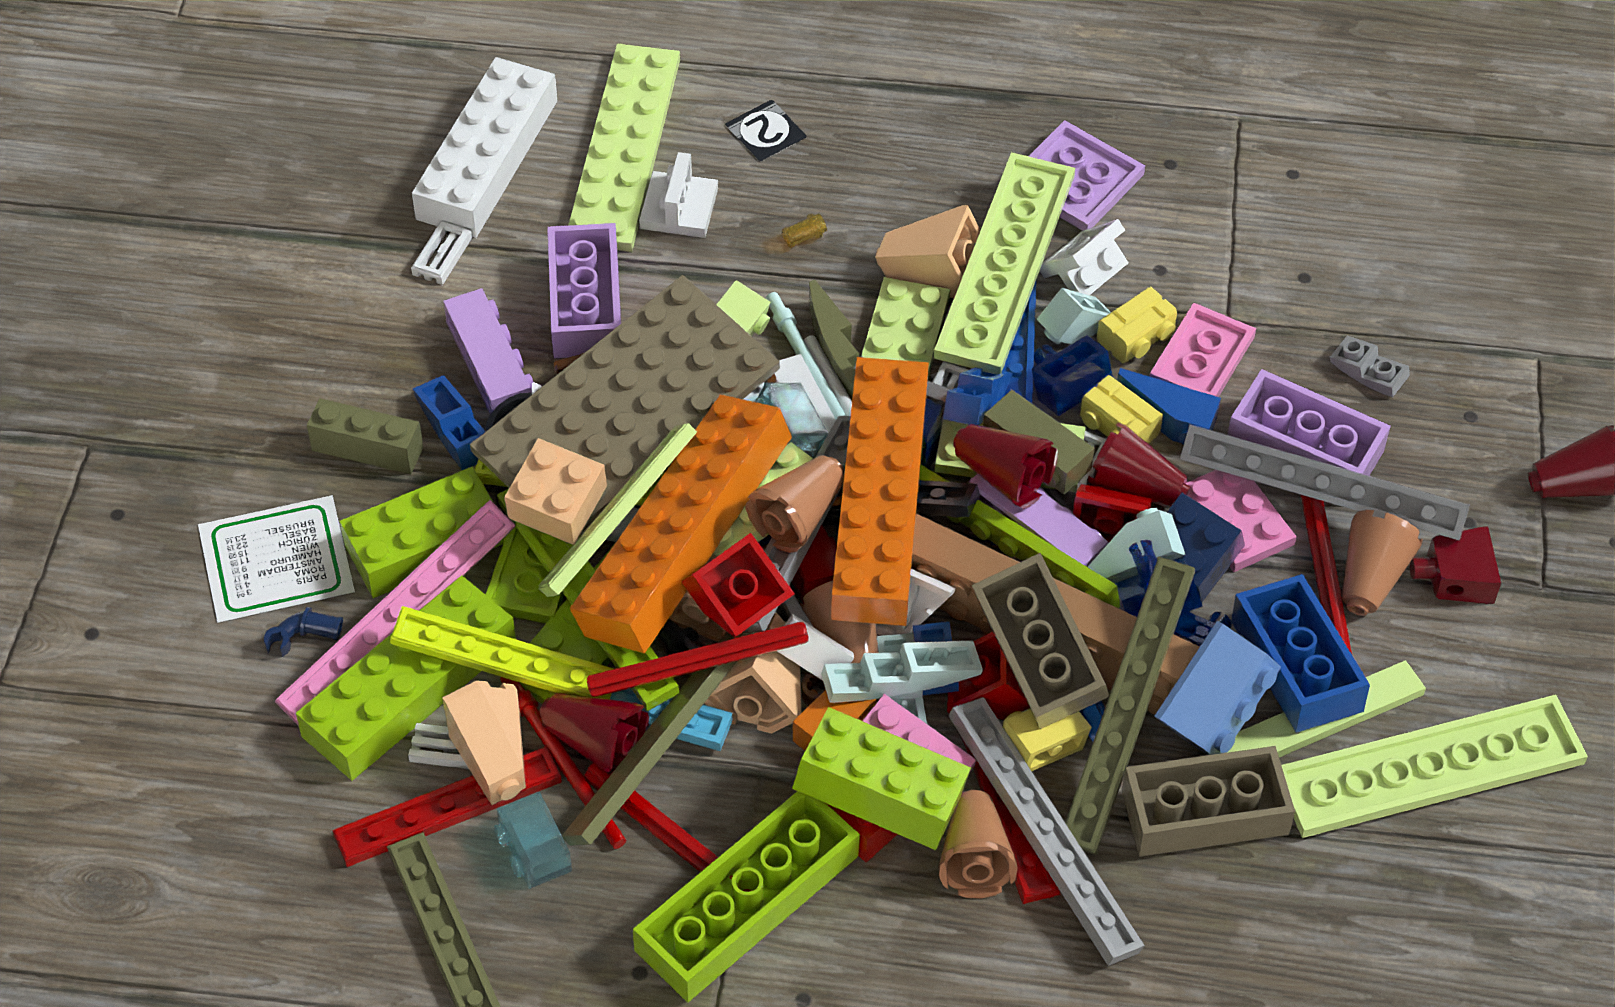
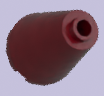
M1121 422L1116 424L1119 433L1116 434L1111 431L1092 466L1098 470L1095 474V479L1088 476L1086 483L1089 486H1100L1108 490L1152 499L1151 504L1170 508L1181 493L1188 495L1191 488L1186 484L1188 477Z
M970 424L965 428H961L953 441L955 455L1014 505L1023 509L1031 507L1039 500L1042 494L1037 492L1042 482L1049 485L1057 465L1058 450L1051 446L1054 444L1052 441L1045 438Z
M1614 425L1605 426L1533 463V471L1528 472V480L1532 492H1539L1542 498L1615 496Z
M555 693L551 698L545 699L540 709V718L545 729L610 775L649 728L648 712L642 711L645 708L643 705L634 702Z

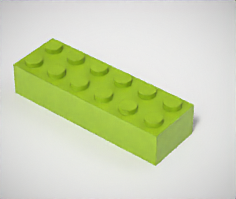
M462 575L419 610L516 639L513 617ZM390 634L296 712L301 737L353 781L415 728L416 723H421L443 704L442 697L464 687L481 671L390 644L392 636Z
M797 791L633 928L634 951L687 1003L690 1002L858 857L860 834L826 803ZM744 889H751V890H753V891L745 892V891H743V890H744Z

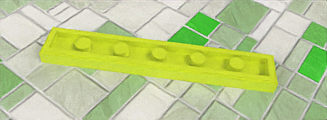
M405 606L401 607L390 639V644L554 693L592 697L588 690L587 677L613 670V668ZM612 693L595 698L610 699Z

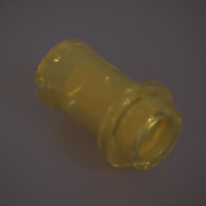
M810 213L807 215V219L790 227L783 228L782 234L787 246L794 248L796 245L813 237L821 238L823 233L827 231V226L819 213L815 215Z

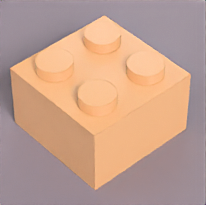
M538 438L504 497L508 518L575 545L607 487L604 464Z

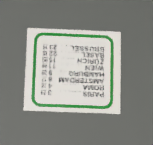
M333 495L198 524L217 623L355 592Z

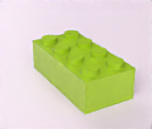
M473 466L340 520L344 545L373 599L393 591L489 500L492 501ZM505 537L495 547L503 545Z
M828 707L801 758L792 789L936 850L961 797L971 767Z

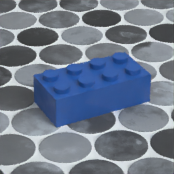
M1303 574L1235 595L1231 622L1240 636L1267 653L1281 666L1277 673L1276 681L1270 689L1296 733L1364 712L1370 684Z

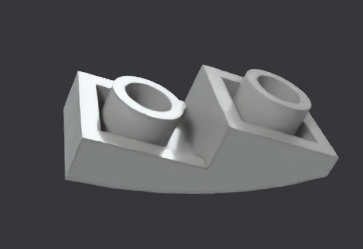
M1348 335L1330 356V362L1359 383L1392 398L1410 376L1408 365L1379 356L1378 345Z

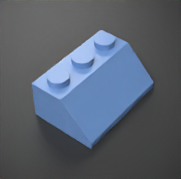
M1217 621L1155 714V717L1183 740L1207 755L1227 753L1233 747L1236 735L1244 723L1254 715L1256 705L1265 691L1275 683L1281 666L1267 653L1223 623Z

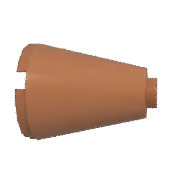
M820 455L754 490L747 497L750 500L745 504V509L749 520L762 537L767 533L773 537L776 542L772 545L777 549L788 553L797 552L806 544L843 485L844 470L842 465L833 457Z
M1374 510L1358 511L1352 518L1342 601L1347 605V609L1354 614L1366 616L1368 613H1374L1378 610L1422 545L1423 538L1418 539L1419 530L1408 521L1393 514L1385 513L1384 518L1372 516Z
M833 581L820 585L804 595L802 598L804 604L800 603V606L813 627L853 652L854 659L851 663H860L864 653H879L875 623L831 620Z
M969 790L961 794L949 822L938 866L939 877L943 886L948 889L949 885L957 889L958 895L965 898L981 899L996 896L1002 892V886L1009 881L1011 884L1015 881L1017 873L1016 859L994 802L989 794L979 790Z

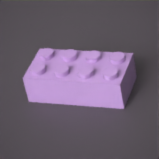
M615 223L548 227L551 334L554 358H568L585 353L621 324Z
M1261 369L1231 416L1228 435L1370 476L1384 452L1391 426Z

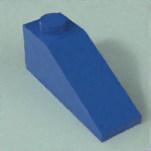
M1120 368L1117 381L1163 414L1160 431L1170 440L1184 445L1189 425L1213 431L1218 417L1220 397Z

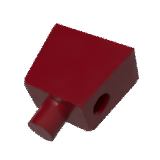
M1488 526L1463 530L1460 540L1442 535L1433 537L1427 557L1413 558L1410 562L1411 578L1431 579L1434 595L1441 600L1495 604L1501 586V579Z

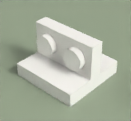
M678 152L675 165H669L667 173L657 171L652 173L639 219L640 229L705 238L718 191V180L693 177L691 154Z
M1116 219L1080 232L1042 263L1040 268L1041 274L1044 278L1059 274L1069 290L1087 295L1092 294L1128 264L1125 256L1114 241L1116 237L1125 231L1124 227Z

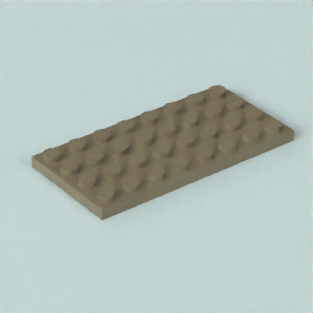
M682 275L470 444L471 452L508 488H510L538 438L604 464L607 487L582 531H584L673 427L689 423L696 429L720 394L744 399L780 369V361L690 280Z

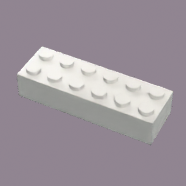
M495 57L412 192L416 220L438 226L442 220L470 229L472 237L477 238L557 103L555 74Z

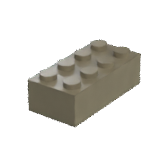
M1041 553L972 585L976 598L1040 729L1109 697L1106 684Z
M1276 746L1125 768L1122 794L1139 857L1284 836L1290 833L1295 809Z

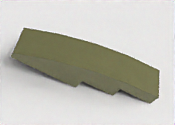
M814 279L809 282V308L813 331L835 373L852 400L855 379L854 368L857 357H859V353L851 344L852 324Z

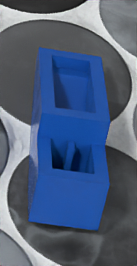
M975 367L960 373L957 388L947 391L943 419L968 425L983 423L984 414L1001 400L1010 383L1012 372L1002 371L996 375L984 372L982 368Z
M444 375L413 388V393L431 426L461 470L477 465L479 459L471 452L470 444L486 431L475 420L471 406Z

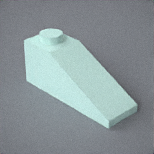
M1150 508L1139 512L1136 515L1137 519L1126 523L1090 563L1088 568L1115 584L1155 568L1158 556L1169 560H1175L1184 556L1185 552L1172 514L1157 508Z

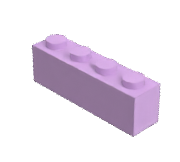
M482 288L444 300L446 323L489 413L491 414L500 403L511 396L519 393H532L533 379L530 374L524 375L522 371L524 365L520 352L517 348L512 350L509 330L506 324L500 325L497 320L500 317L495 301L493 299L488 301Z
M978 474L969 481V483L978 484L979 501L1087 567L1109 543L1097 530L1090 528L1075 517L1071 510L1062 507L1049 497L1042 488H1039L1037 491L1042 494L1039 500L1031 507L1023 509L1014 505Z

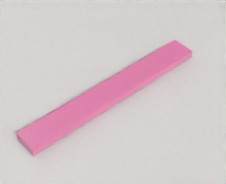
M489 500L275 700V703L298 725L297 711L393 633L402 606L418 611L461 575L464 576L516 525Z

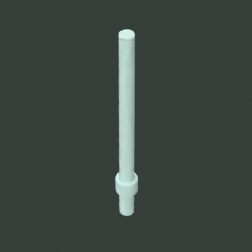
M769 293L766 299L770 301L769 307L774 314L773 321L778 330L784 332L795 354L802 355L835 420L838 416H846L796 327L797 320L792 311L784 306L778 293Z

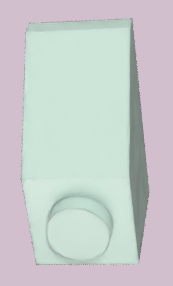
M1061 288L1037 320L1046 328L1044 334L1054 343L1060 344L1063 342L1077 345L1096 334L1099 321L1111 312L1094 296Z

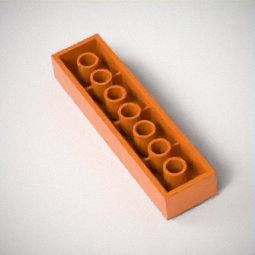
M857 357L832 588L831 620L907 625L929 362Z
M719 395L695 429L697 433L676 456L571 605L570 610L584 637L645 654L686 594L687 590L681 582L707 563L724 535L744 509L745 504L750 500L747 497L759 487L791 440L792 436L780 407Z

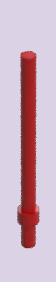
M501 677L502 683L514 684L518 694L520 716H525L586 806L595 793L559 739L543 727L540 711L537 708L539 705L531 691L523 688L520 682ZM613 819L602 830L614 849L622 847L627 841Z

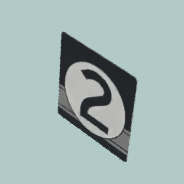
M769 100L725 123V126L758 161H763L807 138V135L773 100Z

